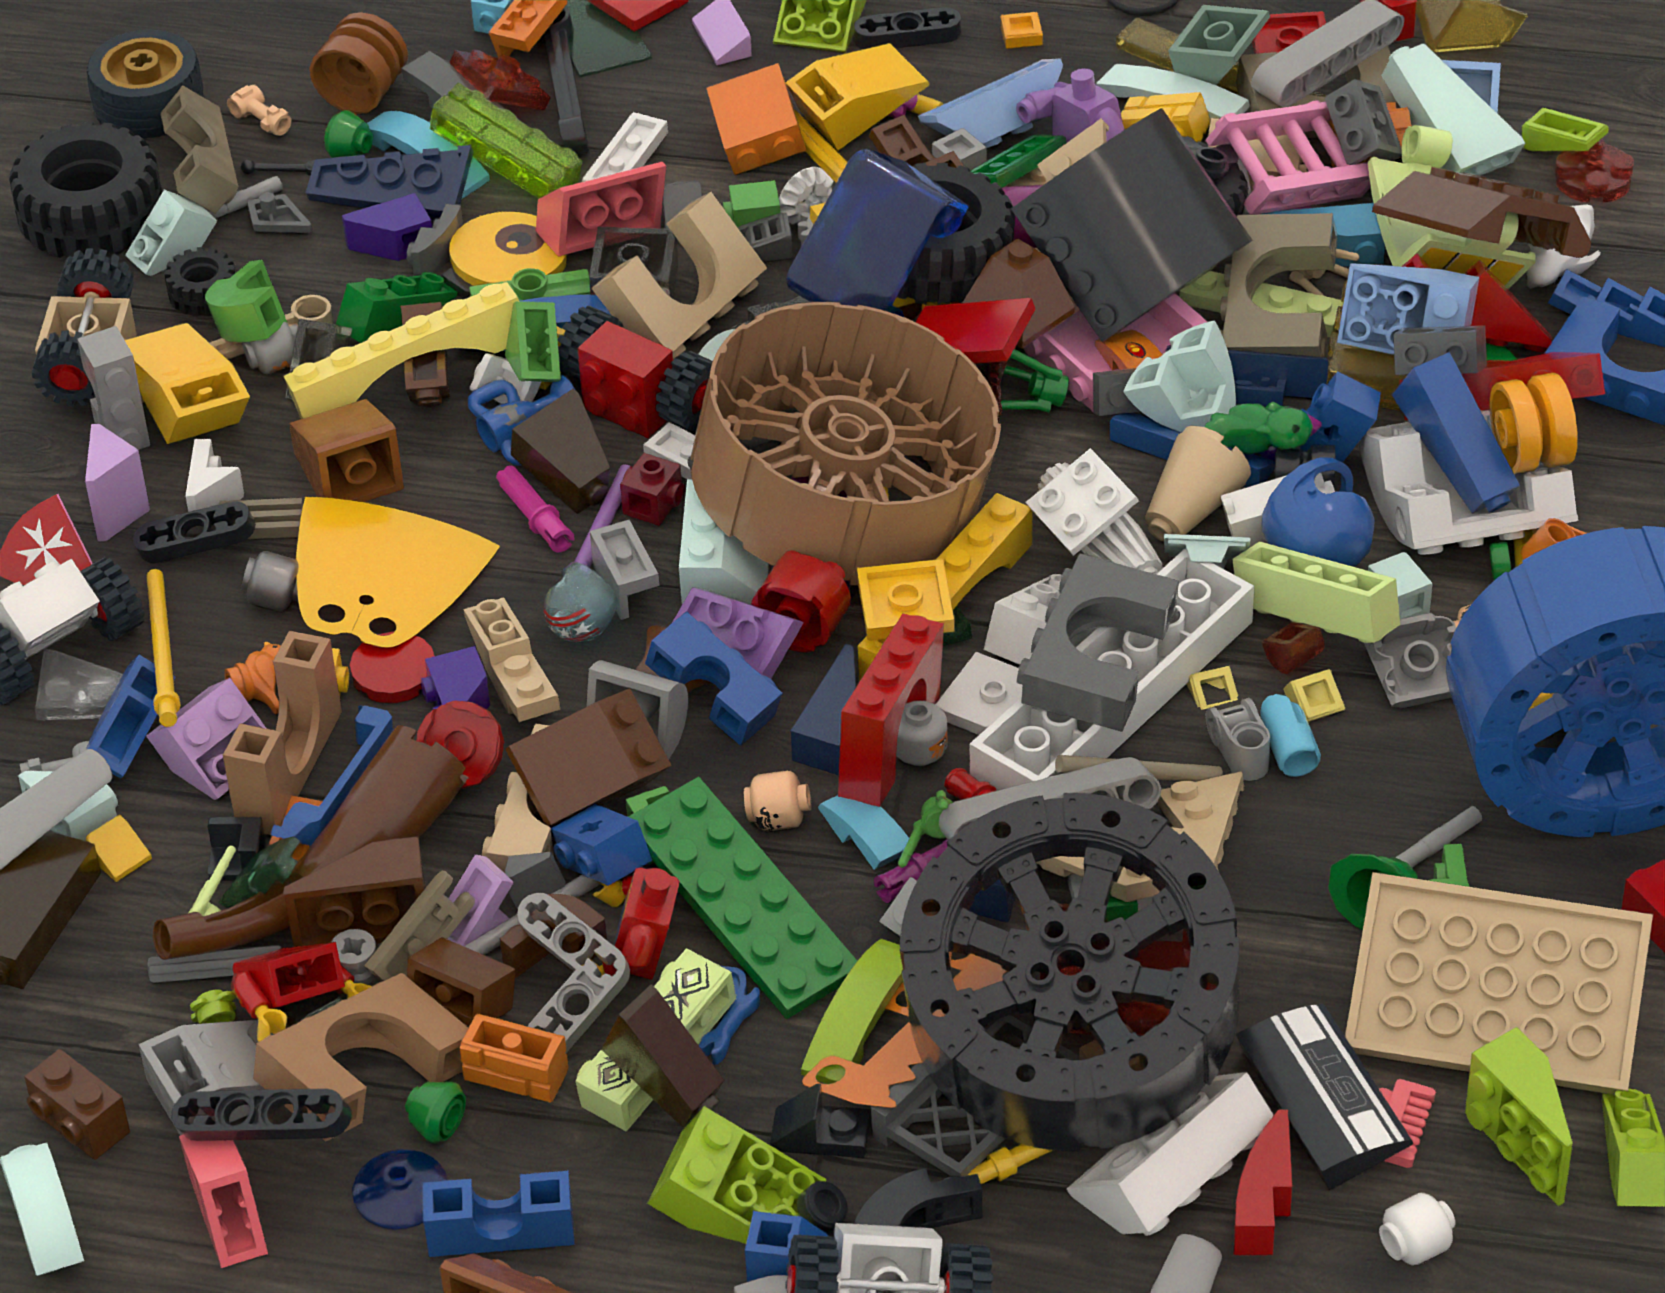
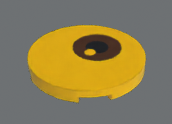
M496 212L472 219L455 232L449 245L450 261L454 271L464 281L473 286L510 281L515 273L526 268L539 269L545 275L562 273L566 266L567 254L558 257L536 232L537 216L521 212Z

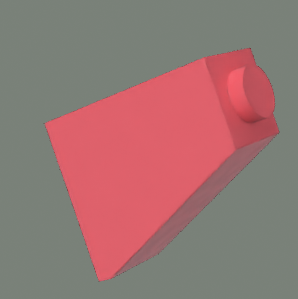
M185 1135L179 1136L189 1177L221 1268L268 1254L247 1170L234 1141H195L188 1139Z

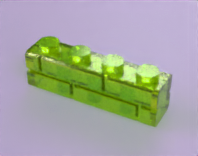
M458 83L448 91L447 96L444 95L434 104L430 121L431 131L456 147L471 145L475 159L538 199L561 187L579 182L583 161L578 158L573 150L562 148L549 140L540 129L530 128L519 121L511 111L500 109L487 101L481 92L470 90Z

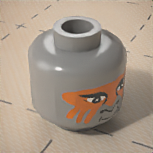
M283 322L281 328L266 340L241 342L251 369L258 368L264 374H271L295 365L299 358L298 349L304 347L297 325L289 326L287 322Z
M912 701L906 703L898 732L896 757L905 763L915 766H925L936 762L944 755L948 747L946 715L941 708L930 702Z

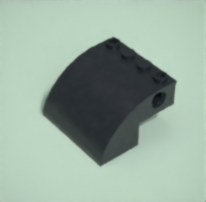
M1163 108L1117 134L1011 208L1039 251L1049 257L1065 289L1102 342L1128 327L1167 298L1189 286L1253 241Z

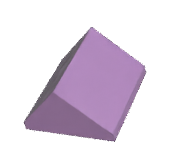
M91 424L85 483L99 542L107 541L150 511L139 450L101 424Z

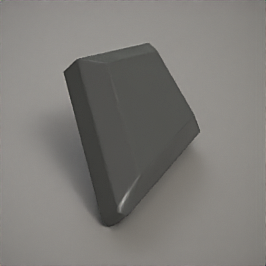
M266 192L261 194L259 199L247 201L255 232H312L309 220L286 194L274 195L273 193Z

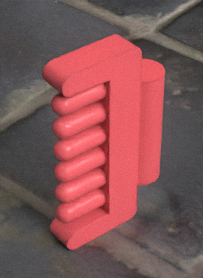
M1398 1079L1393 1092L1386 1088H1379V1090L1411 1137L1413 1145L1384 1161L1411 1168L1417 1153L1415 1146L1420 1144L1418 1137L1423 1135L1421 1128L1426 1125L1424 1119L1429 1116L1427 1110H1430L1436 1091L1427 1086Z

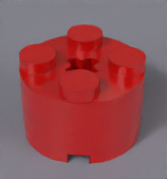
M790 550L786 551L782 558L776 562L753 597L751 605L804 622L789 649L797 652H811L817 646H823L827 643L849 609L851 596L848 586L844 581L845 571L841 566L831 561L823 562L815 557Z

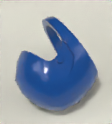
M1319 457L1298 466L1284 477L1269 496L1262 513V532L1267 543L1344 565L1358 566L1371 550L1375 519L1366 499L1352 492L1353 475L1348 466L1334 458ZM1330 470L1341 473V488L1339 492L1325 494L1315 486L1314 479L1319 473Z

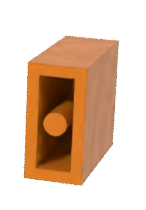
M779 63L707 87L724 150L734 175L807 151Z

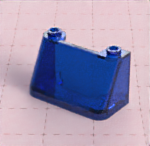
M862 149L856 152L846 164L786 277L787 286L810 303L837 302L840 305L856 307L857 305H862L904 317L902 310L893 305L928 239L930 236L944 238L956 232L969 206L907 162L871 149Z

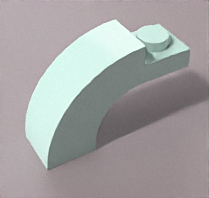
M47 1142L40 1145L21 1146L12 1150L9 1154L1 1156L0 1163L16 1208L36 1275L38 1276L84 1261L66 1198Z

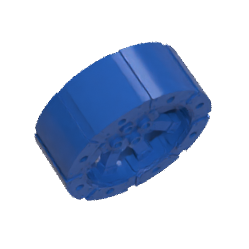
M1642 526V529H1624V527L1579 535L1549 546L1522 560V564L1509 573H1503L1476 598L1463 615L1450 642L1452 646L1451 655L1447 656L1446 676L1450 694L1479 780L1486 794L1497 807L1503 805L1507 809L1508 815L1516 821L1552 834L1572 837H1593L1595 832H1610L1611 836H1618L1665 825V527ZM1540 693H1554L1553 697L1529 710ZM1652 724L1659 725L1652 729L1650 727ZM1562 728L1565 732L1568 731L1558 748L1534 746V744ZM1612 737H1615V739L1617 740L1615 742L1607 743Z

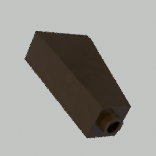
M48 831L0 870V985L6 984L24 989L101 875L95 844Z

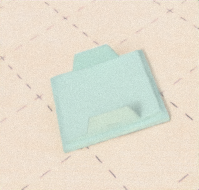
M1164 534V551L1170 557H1176L1184 549H1187L1191 562H1211L1224 569L1228 559H1233L1250 548V538Z

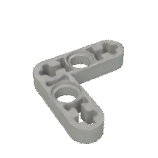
M534 893L528 895L520 903L517 912L519 923L531 938L574 972L527 1027L565 1036L567 1053L626 985L630 976V968L624 955L615 946L551 896L545 893ZM535 909L540 912L546 910L551 921L557 925L553 933L542 921L537 920L534 922L531 913ZM580 932L584 934L586 938L585 945L580 951L566 953L562 950V941L569 933ZM595 953L607 965H611L614 962L613 965L617 970L616 974L613 976L606 973L602 975L596 964L590 960ZM575 994H584L589 997V1006L586 1011L577 1016L566 1013L565 1004L568 998ZM556 1014H559L565 1024L571 1026L567 1031L561 1024L558 1025L553 1018Z

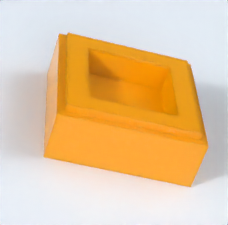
M1037 12L1001 16V30L1006 49L1043 45V34Z

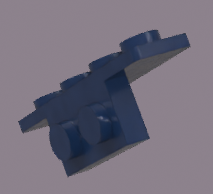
M1171 345L1166 347L1165 352L1171 349ZM1228 350L1233 370L1237 404L1259 403L1267 407L1269 403L1275 402L1283 406L1285 396L1313 398L1320 384L1324 383L1327 385L1329 360L1326 357Z

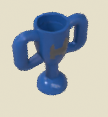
M560 375L561 380L552 383L550 394L532 403L521 401L514 385L504 379L494 380L474 390L467 398L468 408L476 416L477 430L484 444L492 452L501 450L508 462L515 466H520L521 464L511 456L512 429L571 389H575L571 382L565 376ZM503 394L507 396L508 403L500 404L490 410L482 406V404Z

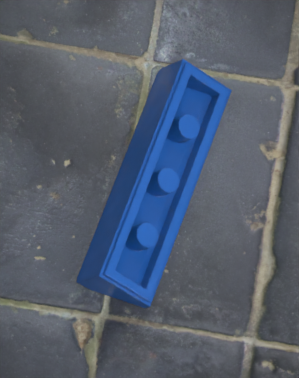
M1133 412L1115 415L1110 420L1111 441L1168 460L1176 437L1182 433ZM1243 454L1249 462L1251 475L1244 487H1251L1266 482L1275 469V461L1255 454Z

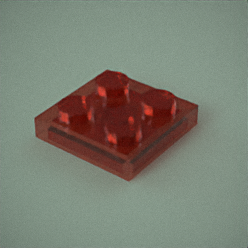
M455 50L449 62L488 101L546 110L551 99L540 87V81L526 74L520 69L521 64L510 56L500 55L497 58L491 57L479 50H472L471 53Z

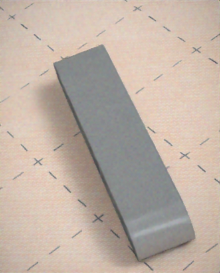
M1364 0L1264 61L1256 69L1252 77L1251 87L1280 107H1289L1394 42L1403 29L1404 18L1377 0Z
M1132 757L1121 758L956 801L949 804L948 808L942 811L939 817V827L944 836L949 840L964 826L999 807L1043 795L1044 800L1063 798V793L1092 794L1097 791L1096 795L1118 798L1150 809L1158 802L1161 796V786L1159 781L1138 759ZM1139 780L1135 787L1129 789L1135 781Z

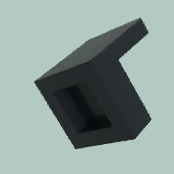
M209 818L207 826L211 843L208 866L209 879L228 846H234L236 851L221 881H262L263 871L261 867L267 849L262 818Z

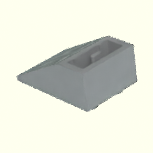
M256 1020L181 1025L139 1044L146 1080L170 1120L174 1104L186 1093L195 1091L265 1090L253 1079L256 1044L247 1033L248 1028ZM242 1105L234 1109L230 1115L229 1123L249 1115L250 1107ZM199 1109L197 1116L206 1115ZM196 1116L189 1117L188 1121L191 1124H193V1120Z

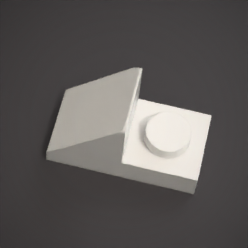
M195 439L186 490L188 512L219 505V501L241 500L244 496L240 469L238 467H222L221 457L214 456L211 439Z

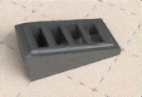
M787 213L771 215L737 227L762 262L793 258L792 238Z

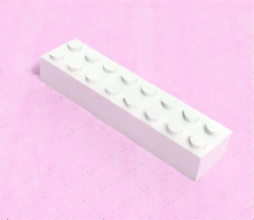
M1184 549L1157 573V575L1179 580L1176 612L1163 640L1121 628L1104 626L1098 627L1076 647L1081 653L1091 658L1139 671L1136 702L1123 732L1022 704L1021 698H1019L969 744L970 775L980 782L986 781L992 784L998 791L1064 774L1058 773L1055 769V761L1058 755L1108 758L1189 682L1191 674L1199 673L1252 623L1254 585L1211 562H1191L1187 549Z

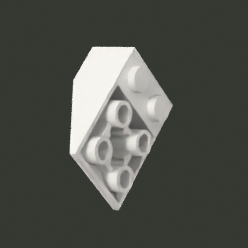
M1052 574L995 602L983 650L1017 664H1021L1023 658L1030 659L1032 656L1031 645L1034 634L1038 627L1044 629L1046 626L1045 616L1051 598L1058 599L1061 594L1059 593V585L1062 574ZM1098 627L1080 632L1070 642L1076 648Z

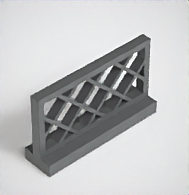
M1011 1015L988 1022V1026L984 1027L986 1033L995 1040H998L1008 1031L1026 1044L1033 1029ZM1060 1045L1057 1058L1075 1061L1079 1060V1055ZM915 1064L911 1068L916 1077L914 1080L897 1083L889 1089V1097L896 1102V1107H871L873 1138L887 1147L895 1141L951 1177L967 1176L1005 1138L987 1129L974 1130L973 1116L963 1108L958 1110L954 1105L937 1107L936 1100L943 1093L930 1077L924 1064ZM1027 1068V1072H1024V1077L1021 1081H1031L1035 1077V1071ZM967 1117V1131L940 1132L939 1120ZM933 1121L935 1134L915 1136L906 1129L914 1122ZM969 1143L971 1145V1152L960 1162L943 1153L942 1146Z

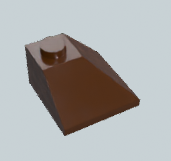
M1017 238L991 255L962 303L1031 298L1036 310L1017 343L1018 347L1024 348L1075 313V306L1049 257Z

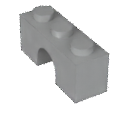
M117 326L77 338L83 369L90 380L96 398L90 399L94 423L101 424L138 450L150 446L133 354Z

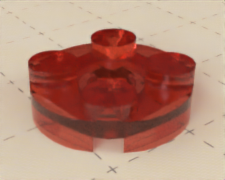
M1600 139L1588 151H1562L1556 159L1555 166L1557 187L1566 196L1580 202L1590 203V197H1603L1602 203L1615 201L1623 197L1630 190L1634 159L1622 150L1605 144L1603 139Z

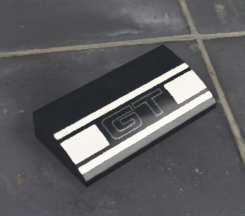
M1324 1004L1310 1005L1287 1011L1236 1033L1243 1054L1279 1110H1288L1290 1129L1329 1191L1413 1145L1411 1137Z

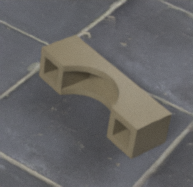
M182 86L161 112L165 133L175 140L188 154L173 172L177 192L216 214L224 203L228 204L233 200L238 190V182L221 110L216 104Z

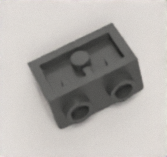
M1354 79L1325 97L1347 164H1358L1370 156L1389 161H1395L1402 156L1401 146L1380 86Z

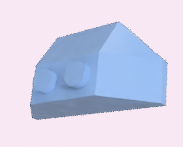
M1042 59L955 100L918 115L921 124L946 136L964 128L985 145L986 148L994 146L1002 141L1001 135L1010 131L1011 134H1018L1033 127L1032 122L1024 123L1020 119L1016 111V105L1028 93L1054 88V84L1057 83L1063 68V63L1061 59Z

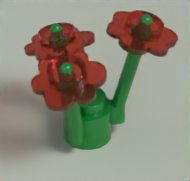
M1015 349L1010 357L1036 370L1034 373L1008 366V361L988 363L992 369L990 377L997 379L996 384L995 382H989V385L995 395L999 408L998 424L1002 410L1036 409L1049 413L1051 405L1057 407L1062 405L1069 383L1068 376L1062 374V370L1048 367ZM1003 374L1028 381V394L1034 396L1035 400L1001 401L1000 383Z

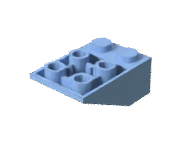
M1351 263L1337 343L1394 354V333L1402 328L1471 326L1480 277L1442 269Z

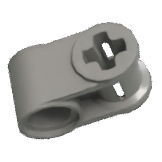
M1242 699L1240 705L1217 710L1215 707L1208 708L1205 717L1209 736L1214 745L1220 750L1231 773L1241 771L1243 773V780L1247 781L1258 780L1264 777L1269 770L1270 733L1261 720L1252 699Z

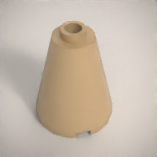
M1188 426L1176 437L1145 515L1149 532L1158 540L1164 541V534L1186 535L1222 505L1221 495L1240 490L1250 477V465L1243 453L1236 446L1232 451L1221 443L1224 436L1218 432L1202 426Z

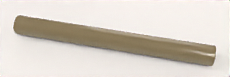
M1058 755L1055 761V769L1058 773H1067L1117 759ZM1140 761L1157 780L1197 782L1223 776L1220 766Z

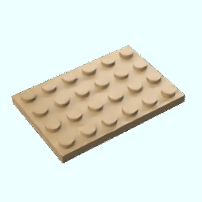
M1373 872L1345 1038L1356 1054L1470 1072L1472 1052L1517 1027L1548 1057L1556 1086L1606 1094H1615L1618 1090L1628 1092L1653 914Z

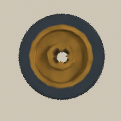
M145 29L117 35L101 44L92 53L87 64V83L91 104L99 123L114 124L117 129L121 127L127 128L135 133V136L139 135L143 139L167 135L164 131L161 112L182 86L203 97L204 88L196 52L187 40L172 32Z

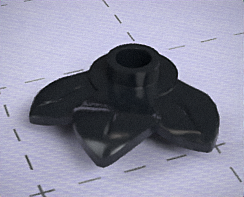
M1189 136L1184 138V141L1212 181L1225 177L1228 174L1229 167L1238 163L1239 157L1231 144H1222L1214 148L1203 147Z

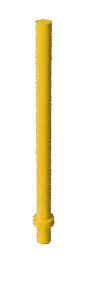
M153 569L147 573L157 688L153 704L155 712L159 715L161 725L171 727L177 722L180 698L174 690L164 576L160 570Z

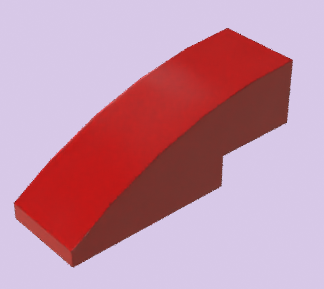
M1278 1110L1263 1128L1249 1153L1241 1174L1236 1199L1234 1255H1273L1274 1216H1290L1292 1173L1288 1110Z

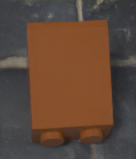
M367 399L289 423L294 454L317 497L365 502L404 489L396 428Z

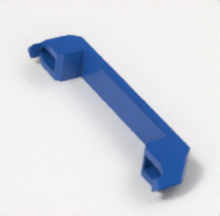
M365 705L358 706L359 713L355 718L356 742L362 745L320 806L303 802L294 803L284 817L282 826L274 825L272 827V836L309 846L313 844L393 731L392 716L388 711Z

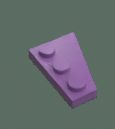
M692 587L673 620L674 622L687 611L697 621L704 622L712 630L713 634L729 648L737 650L757 672L770 679L804 623Z

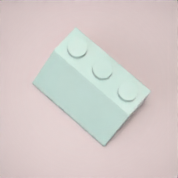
M687 480L679 561L682 604L692 587L751 604L753 597L768 576L769 563L742 548V541L734 535L728 537L717 526L701 504L693 481Z

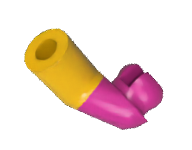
M916 94L888 116L895 119L905 115L906 110L921 115L943 105V103Z

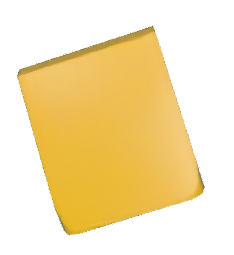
M121 815L114 817L89 833L85 839L87 842L95 844L100 868L115 882L152 859L148 849Z

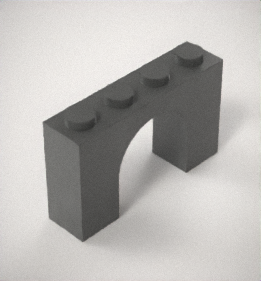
M1079 553L1073 568H1066L1063 572L1059 585V593H1061L1059 598H1051L1045 616V628L1038 627L1034 634L1031 645V658H1023L1020 664L1017 683L1022 685L1021 703L1123 732L1136 702L1139 671L1091 658L1077 650L1070 640L1082 631L1104 626L1121 628L1163 640L1176 612L1179 580Z

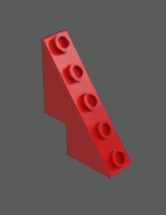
M1418 253L1402 266L1431 268ZM1478 260L1464 273L1480 277L1471 326H1485L1487 343L1506 346L1508 342L1524 344L1523 346L1526 349L1532 351L1546 352L1553 342L1551 334L1481 260Z
M1549 352L1513 361L1487 360V367L1479 373L1461 374L1480 411L1490 410L1491 390L1496 383L1518 379L1527 386L1532 376L1548 373L1560 375L1567 386L1571 399L1605 394L1600 353Z

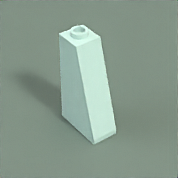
M1424 43L1411 49L1408 46L1401 47L1389 56V62L1381 76L1401 108L1408 107L1411 125L1446 130L1452 134L1451 154L1441 168L1452 170L1456 173L1463 174L1464 172L1480 176L1515 161L1525 144L1522 137Z

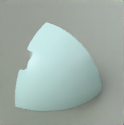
M1215 320L1194 326L1170 339L1171 349L1159 358L1151 359L1146 357L1133 372L1123 391L1127 398L1142 413L1159 424L1179 432H1183L1188 426L1204 427L1207 422H1210L1211 415L1216 412L1228 414L1229 409L1236 406L1235 383L1229 353Z

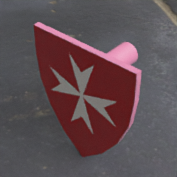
M59 494L44 500L23 514L9 531L0 550V577L14 583L20 581L22 585H26L36 579L34 574L39 569L53 561L61 565L72 559L79 571L93 564Z

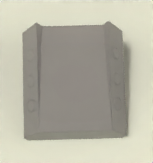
M1432 613L1400 619L1401 625L1386 634L1380 641L1364 643L1391 706L1405 708L1452 698L1446 676L1447 656L1451 655L1452 650L1450 642L1456 630L1455 623L1451 619L1444 616H1435Z

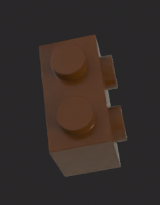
M443 937L408 957L407 977L468 1026L471 1025L477 1014L499 1018L513 1009L516 970L513 967Z
M58 1049L24 1076L29 1094L26 1100L31 1111L92 1159H98L130 1133L123 1097L63 1050Z

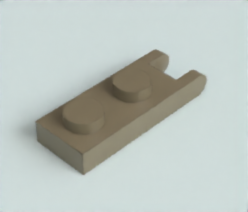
M446 871L439 872L364 965L381 982L400 973L407 976L408 957L441 937L448 939L474 906L475 898L468 892L460 894L454 903L444 895L453 881L452 876Z

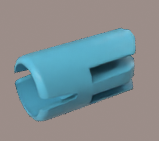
M1279 694L1268 696L1262 702L1260 715L1264 725L1269 730L1270 746L1279 769L1285 775L1292 777L1303 776L1312 772L1321 760V753L1303 709L1297 703L1290 701L1287 696Z

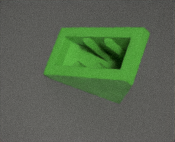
M515 301L513 304L505 357L519 381L559 382L561 380L554 302Z

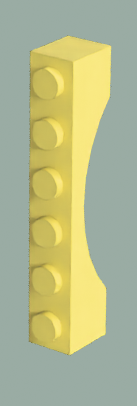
M507 282L491 284L484 287L480 293L467 299H457L448 302L441 310L429 315L415 316L409 319L405 325L396 329L377 332L363 343L353 347L339 348L325 359L297 366L292 373L284 375V379L300 418L304 419L356 402L375 380L391 368L415 356L451 348L479 349L491 353L505 350L513 304L515 301H519L517 295Z

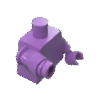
M1090 69L1075 70L1071 74V84L1057 82L1054 84V88L1028 93L1016 105L1017 114L1024 123L1036 122L1052 116V135H1063V137H1066L1067 143L1101 118L1109 126V132H1106V141L1125 130L1116 96L1095 85L1094 73Z

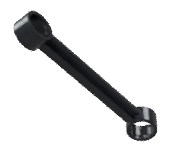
M565 6L539 38V41L546 44L559 114V127L567 157L590 152L582 119L568 39L574 33V27L569 9Z

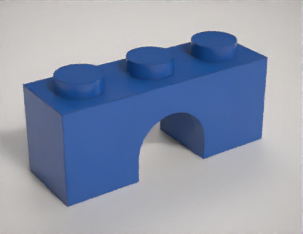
M687 611L651 641L645 665L659 677L683 684L691 680L703 679L712 682L719 688L720 692L715 697L709 719L740 746L775 716L783 694L769 677L757 672L737 650L729 648L713 634L712 630L704 622L697 621Z
M569 1171L521 1174L519 1192L511 1198L504 1200L481 1198L474 1192L471 1179L424 1182L423 1222L429 1257L575 1245Z

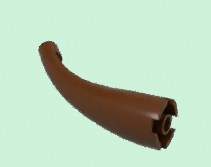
M402 725L396 726L352 787L333 818L304 856L285 875L251 898L230 908L206 916L199 912H192L156 920L153 927V942L157 954L163 960L201 955L241 946L290 928L284 897L285 886L372 842L418 837L419 839L450 805L468 779L466 775L462 774L466 768L451 752L438 742H435L432 747L423 742H417L413 740L417 730Z

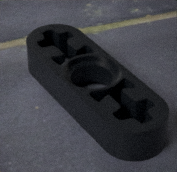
M948 7L868 15L859 18L854 23V41L856 46L863 50L891 44L894 48L946 43L956 40L961 35V15L957 10ZM904 27L916 28L910 31L900 30Z
M232 501L147 522L136 530L133 542L146 562L159 563L241 543L253 534L256 523L244 503ZM196 526L204 527L202 533L197 537L185 538L186 533L191 528Z

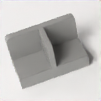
M630 520L590 531L594 570L620 620L629 618L627 595L659 586L658 572Z

